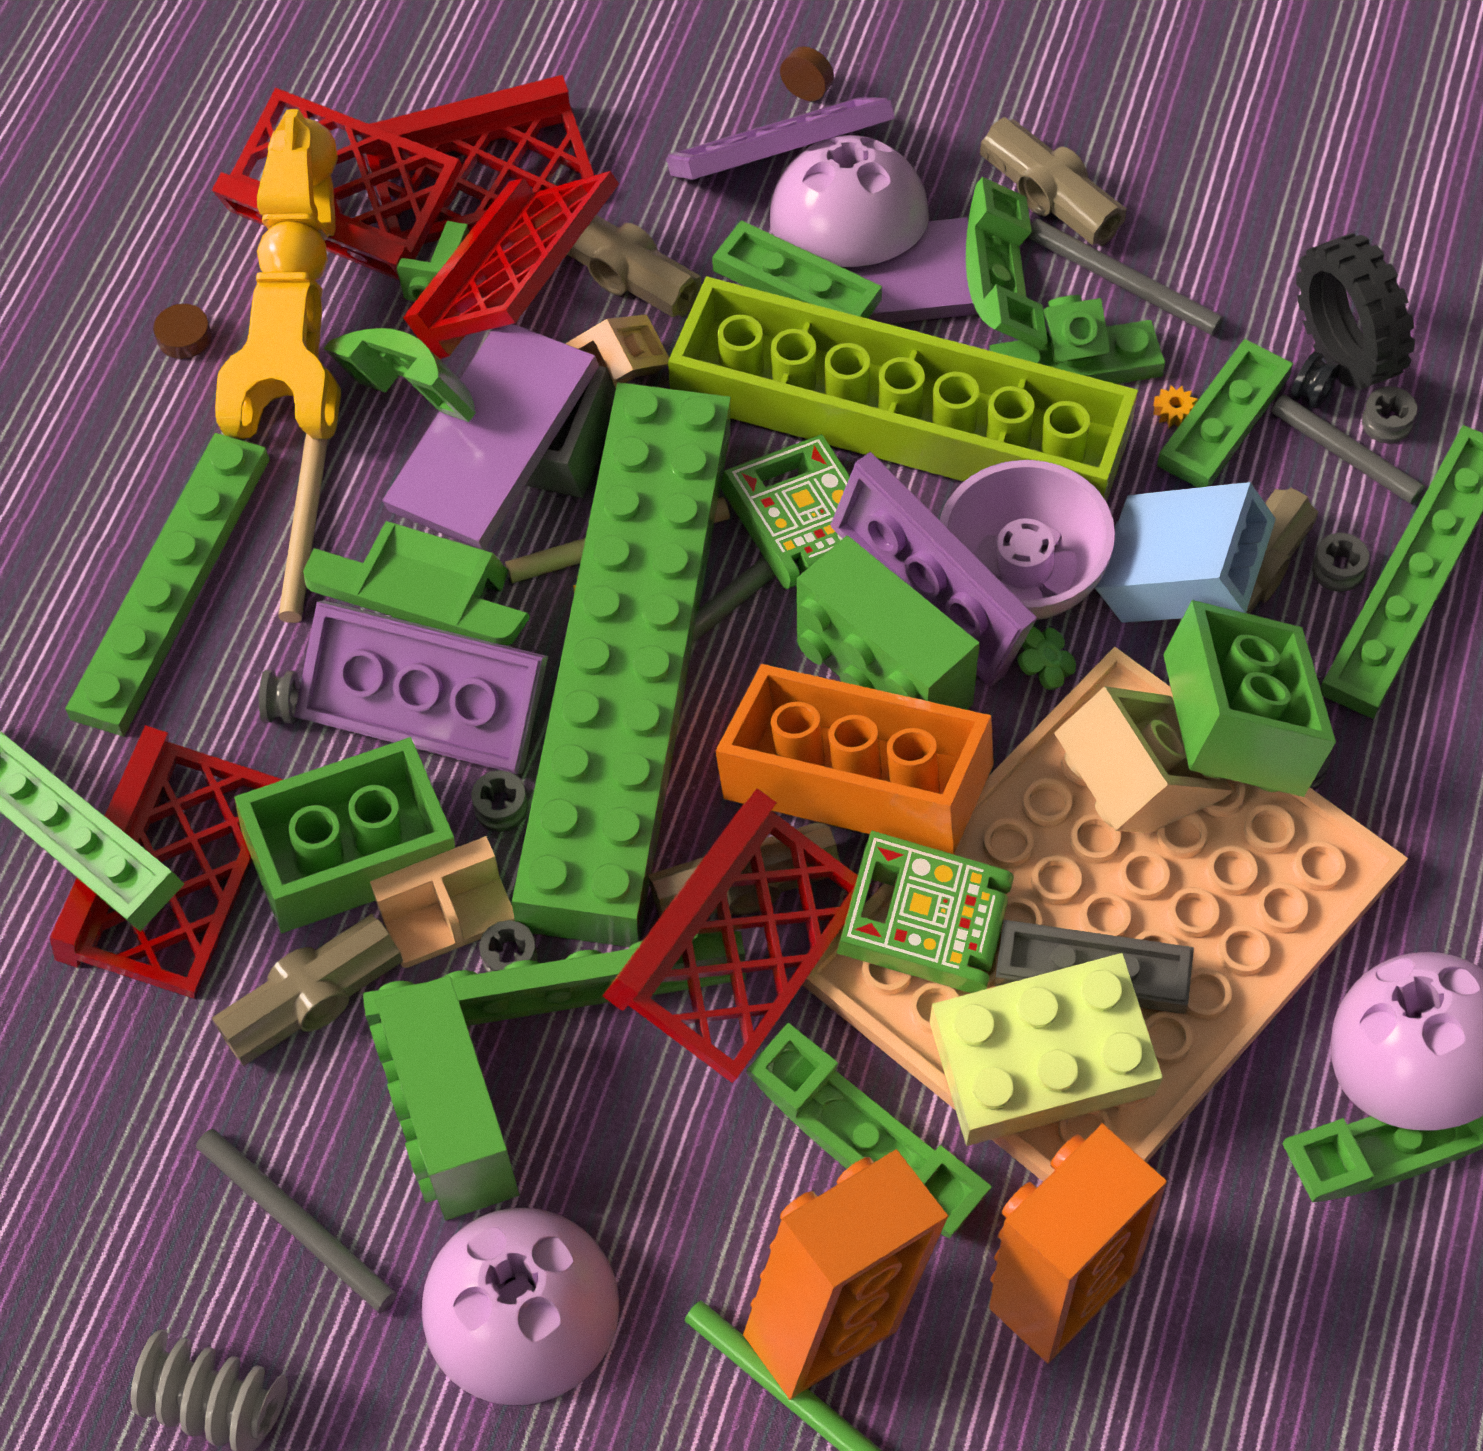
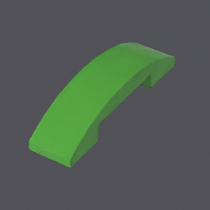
M981 177L976 184L971 203L966 238V272L972 302L977 313L988 326L1042 350L1048 343L1043 306L1026 297L1019 248L1032 232L1027 197Z
M386 328L365 329L334 338L323 348L359 384L386 393L397 377L402 376L441 413L467 422L476 414L474 401L466 385L421 340L411 334Z
M787 1023L747 1068L746 1073L790 1120L846 1169L865 1157H870L876 1162L897 1149L948 1214L941 1234L950 1239L990 1191L992 1186L941 1145L936 1150L932 1149L836 1071L838 1066L836 1060L790 1023Z
M1372 1116L1347 1125L1344 1118L1288 1137L1282 1144L1312 1203L1385 1187L1431 1171L1483 1149V1116L1469 1123L1441 1130L1404 1129L1381 1122Z

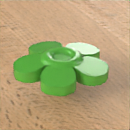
M1035 627L1031 628L1022 644L1025 651L1018 656L1019 666L1025 674L1031 676L1039 672L1041 685L1045 689L1056 690L1063 685L1064 677H1069L1076 670L1073 655L1068 651L1060 650L1064 647L1065 640L1058 631L1053 628H1047L1041 632Z

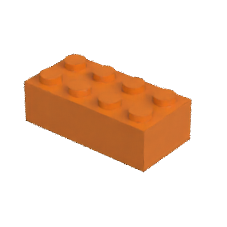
M761 664L716 749L723 799L744 804L755 789L758 788L777 802L771 811L870 834L872 830L955 854L994 765L991 715Z
M1103 1123L1086 1140L1079 1134L1068 1140L1051 1161L1050 1166L1055 1171L1038 1187L1031 1182L1023 1185L1002 1210V1214L1006 1219L1004 1226L998 1234L1001 1243L999 1250L994 1256L997 1266L990 1278L993 1288L989 1309L1047 1364L1138 1272L1167 1183L1166 1179Z
M897 1149L876 1162L870 1157H865L855 1162L840 1175L836 1186L819 1196L814 1191L806 1192L787 1205L780 1214L781 1222L776 1237L770 1244L771 1252L766 1267L760 1274L761 1282L756 1297L750 1304L752 1309L743 1336L789 1400L897 1332L946 1223L948 1214Z

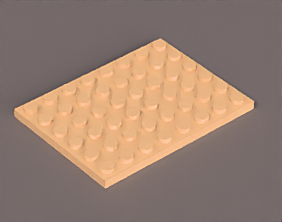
M1116 647L1082 679L988 776L954 854L1005 869L1014 875L1012 888L1009 893L1005 894L1009 900L1004 920L1194 947L1186 1014L1140 1008L1163 1076L1155 1095L991 1139L1042 1181L1055 1171L1050 1166L1051 1161L1068 1140L1076 1134H1079L1086 1140L1102 1123L1147 1163L1404 870L1408 860L1398 850L1310 787L1305 796L1301 797L1280 791L1269 792L1255 785L1226 779L1233 792L1223 800L1151 833L1115 831L1097 813L1095 808L1097 800L1085 781L1078 777L1067 765L1064 758L1066 751L1054 732L1104 686L1169 695L1173 698L1169 685ZM896 880L893 886L884 883L864 904L861 917L885 923ZM843 925L802 985L955 1109L930 1026L931 1008L933 1003L970 993L837 954ZM1002 929L990 972L979 969L989 975L987 989L996 987L994 985Z

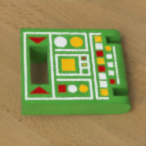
M822 434L724 471L720 488L785 589L797 586L796 578L800 576L799 570L801 573L806 571L842 540L831 528L830 524L850 476ZM798 468V476L769 487H765L762 481Z
M871 830L837 954L969 993L985 990L988 986L989 975L979 969L990 972L1009 900L1005 894L1009 893L1012 888L1014 875L1005 869ZM871 878L874 881L891 886L894 885L896 880L885 923L861 917Z

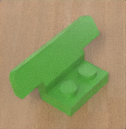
M388 521L383 525L364 563L314 548L303 571L305 585L312 592L409 622L509 646L514 642L530 619V615L526 612L480 599L484 587L501 592L508 574V569L494 553Z

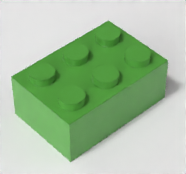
M848 535L796 578L797 643L801 651L812 662L818 665L824 663L840 677L841 682L965 710L973 705L979 642Z
M1191 600L1163 654L1189 770L1200 772L1210 778H1225L1255 785L1269 792L1280 791L1304 797L1335 745L1336 740L1303 628Z
M411 737L234 796L244 840L281 934L376 901L370 881L455 848L453 833Z
M448 975L375 999L381 1023L369 1027L388 1080V1090L406 1139V1149L425 1204L438 1200L446 1221L520 1196L508 1152L451 976Z

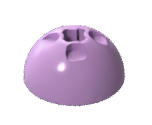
M855 135L836 136L819 141L798 154L780 176L770 205V226L774 236L840 267H859L877 264L904 253L919 241L929 221L925 189L912 165L899 152L887 144L872 138Z
M1009 461L977 472L965 480L952 493L940 516V521L1037 617V620L1053 617L1069 610L1093 591L1109 565L1115 541L1113 517L1107 502L1100 492L1076 472L1044 461Z
M1417 952L1400 955L1382 962L1370 969L1355 982L1342 1000L1334 1019L1331 1036V1057L1338 1083L1344 1093L1358 1108L1381 1122L1411 1130L1447 1129L1469 1123L1483 1116L1482 968L1453 955Z
M510 1208L495 1211L477 1218L459 1230L445 1244L434 1260L428 1273L422 1298V1321L426 1341L431 1354L442 1371L451 1381L473 1396L504 1405H529L544 1402L566 1393L585 1380L595 1370L608 1351L616 1331L619 1315V1294L616 1279L611 1265L600 1246L586 1231L569 1219L550 1211L534 1208ZM515 1277L516 1280L508 1282L502 1289L499 1287L504 1281ZM531 1281L534 1283L536 1289H534L533 1286L530 1284Z

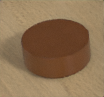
M801 46L795 48L780 66V76L786 88L796 97L806 101L820 99L834 81V72L827 58L819 51L810 47Z
M176 304L164 309L156 317L153 325V331L159 348L164 354L172 358L185 359L194 357L204 351L211 340L212 334L206 314L202 309L192 304Z

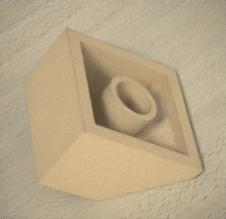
M1104 686L1054 732L1066 751L1064 758L1067 765L1078 777L1085 781L1097 800L1095 802L1097 813L1115 831L1151 833L1223 800L1233 792L1225 778H1210L1200 772L1189 770L1174 700L1169 695Z

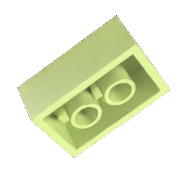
M1123 953L932 1004L930 1026L966 1146L1153 1096L1163 1079Z

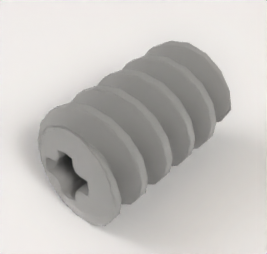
M157 1330L150 1336L135 1368L130 1399L132 1410L143 1418L152 1417L156 1414L159 1423L166 1427H174L181 1423V1429L186 1435L191 1437L200 1436L205 1432L206 1439L215 1446H222L230 1441L233 1451H254L258 1448L274 1426L283 1407L288 1392V1379L283 1374L278 1376L269 1390L263 1389L265 1370L262 1366H254L244 1381L238 1379L241 1363L238 1357H229L218 1372L214 1370L216 1360L214 1348L209 1346L204 1348L195 1362L190 1361L192 1350L190 1339L185 1337L179 1339L171 1352L168 1353L166 1352L168 1340L166 1330Z

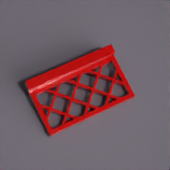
M563 75L370 123L373 126L442 153L456 151L467 157L424 244L439 240L447 221L468 224L470 232L498 197L510 177L515 180L524 178L529 186L533 188V192H538L557 186L550 183V180L560 164L579 172L582 179L594 176L569 103V91ZM560 123L564 124L567 133L558 149L535 138L541 128ZM506 138L518 145L506 162L485 152L490 141ZM385 146L364 153L369 172L371 173L397 163L393 150ZM570 148H572L574 156L568 154ZM527 149L551 159L540 177L517 167ZM402 153L404 160L411 157ZM477 162L500 172L489 191L466 180ZM431 164L415 169L416 171L411 178L415 192L426 175L437 180L442 169ZM390 181L375 186L381 206L392 202L390 195L398 199L408 196L406 188ZM459 190L482 201L475 213L463 216L447 208ZM425 203L420 204L421 210ZM402 212L385 218L389 233L407 240L412 229L401 232L398 218Z
M275 88L231 174L220 173L212 188L213 193L230 212L264 225L262 223V216L257 208V194L261 181L249 176L256 162L267 157L269 145L267 141L269 137L271 139L273 132L276 130L275 125L284 108L298 109L304 118L311 119L312 117L319 120L318 123L329 129V131L336 128L345 130L351 145L337 150L338 159L336 165L355 157L362 177L336 188L333 185L336 229L334 236H328V239L324 240L326 251L399 280L397 266L400 259L416 260L463 167L462 163L458 158ZM357 136L365 139L358 142ZM381 146L391 148L397 163L369 174L363 154ZM402 153L411 157L404 160ZM427 164L442 169L435 185L415 192L409 175L410 171ZM401 175L408 196L380 206L374 186ZM366 190L373 210L353 218L345 216L339 200ZM425 203L421 210L420 204ZM413 208L416 222L407 240L390 234L385 218ZM377 222L379 229L370 225Z
M608 171L538 192H533L524 178L508 182L403 316L418 339L439 359L450 357L466 335L516 323L619 185L612 172Z
M145 725L104 816L160 862L192 850L204 874L183 882L184 885L167 902L170 904L181 926L180 928L148 941L143 929L139 931L130 923L140 945L119 954L96 948L103 930L124 922L126 919L118 912H112L113 908L76 877L50 935L54 960L76 968L79 967L81 962L195 999L253 861L240 830L239 817L234 818L223 794L241 786L258 789L283 779L169 742L168 732ZM176 764L201 771L208 786L176 798L169 780ZM214 776L222 778L224 780L216 782ZM163 794H165L168 802L158 806ZM214 798L225 822L194 834L183 810ZM174 814L186 838L154 851L146 836L149 825ZM232 833L240 849L237 859L212 870L202 851L201 845ZM228 878L226 886L222 891L218 881ZM210 886L218 902L215 912L189 924L178 898ZM206 931L200 945L195 935ZM187 939L195 955L188 976L184 977L161 969L154 953ZM146 956L150 965L136 960Z
M758 788L755 789L738 810L603 994L605 999L621 1011L630 1006L731 1083L739 1077L845 924L858 876L771 811L777 802ZM769 833L790 848L794 869L765 872L760 846ZM750 861L752 873L740 874ZM806 861L814 867H807ZM828 877L846 890L848 895L839 907L816 909L810 879ZM797 880L803 911L774 914L768 883ZM755 885L761 915L731 919L727 891L730 887ZM717 908L719 920L706 921L714 909ZM829 920L823 931L820 932L818 921ZM805 922L810 943L809 951L804 955L782 957L776 925ZM764 927L770 958L740 962L734 930ZM721 932L727 963L697 967L692 944L693 938L696 934ZM682 955L684 968L671 970ZM797 967L787 981L785 968ZM772 970L777 992L775 1000L772 1003L748 1005L742 973ZM730 975L736 1007L705 1011L699 978ZM687 980L693 1012L672 1015L651 999V996L662 982ZM763 1015L753 1030L751 1016ZM738 1018L743 1045L733 1060L712 1045L708 1022ZM695 1023L697 1033L686 1024Z

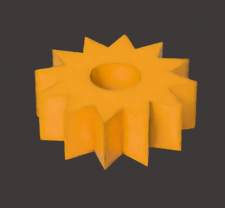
M1170 385L1169 391L1160 389V395L1154 397L1153 415L1160 416L1159 423L1167 421L1168 428L1174 423L1179 427L1198 402V399L1191 397L1192 390L1184 392L1183 386L1176 390Z

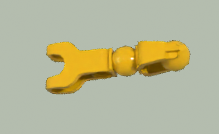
M298 109L286 110L271 136L267 160L257 194V208L262 216V223L267 227L268 231L262 235L257 249L262 272L257 273L256 276L257 285L253 293L248 339L243 348L225 362L217 378L216 422L224 436L235 439L251 438L255 435L263 409L274 399L287 395L294 397L295 419L299 427L311 439L331 438L335 434L338 422L341 388L331 372L319 360L322 320L321 297L323 289L317 283L323 276L328 262L324 240H327L328 236H334L336 229L331 174L334 171L338 155L335 139L329 129L315 120L304 118Z

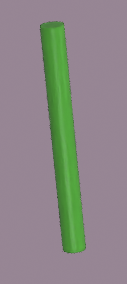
M702 1300L697 1302L688 1312L685 1318V1322L839 1451H882L809 1389L789 1400L743 1334Z

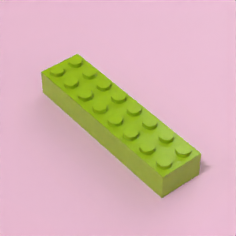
M707 276L668 360L670 389L731 397L730 418L805 439L822 434L831 446L864 455L871 452L879 459L963 482L985 468L1004 462L1017 460L1049 462L1068 468L1085 478L1100 492L1106 502L1132 429L1138 394L1137 389Z

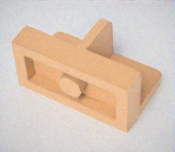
M647 314L606 319L565 343L595 355L599 366L607 367L615 389L617 382L627 383L635 377L655 374L668 366L669 356Z
M487 836L370 881L378 909L388 933L401 953L403 959L401 965L404 968L414 966L480 940L484 932L497 922L515 921L513 907L500 879L496 858Z

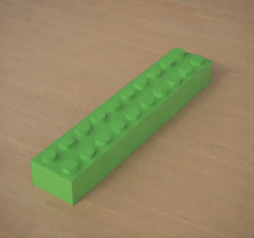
M617 382L512 897L515 921L528 927L532 934L630 947L640 941L650 886L648 875L652 874L693 646L696 619L701 601L721 489L720 484L728 450L731 397Z

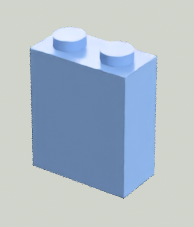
M1251 482L1127 495L1119 521L1115 525V541L1109 565L1095 589L1122 623L1181 619L1191 600L1246 613L1276 518Z

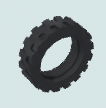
M1355 233L1346 234L1306 251L1307 255L1302 256L1298 265L1301 268V272L1297 273L1296 285L1301 291V294L1297 295L1299 309L1304 311L1306 320L1303 321L1308 335L1312 334L1315 341L1313 345L1314 350L1322 354L1327 364H1330L1332 361L1340 363L1341 368L1338 374L1340 376V383L1348 388L1354 386V390H1361L1402 374L1404 372L1403 369L1408 368L1412 361L1409 353L1414 352L1415 339L1411 337L1410 330L1414 329L1412 314L1407 313L1405 304L1409 303L1404 287L1399 288L1396 281L1398 274L1391 263L1386 264L1384 261L1385 254L1377 245L1370 246L1369 238L1366 236L1358 235L1355 237ZM1347 292L1351 296L1359 314L1363 333L1357 326L1349 307Z

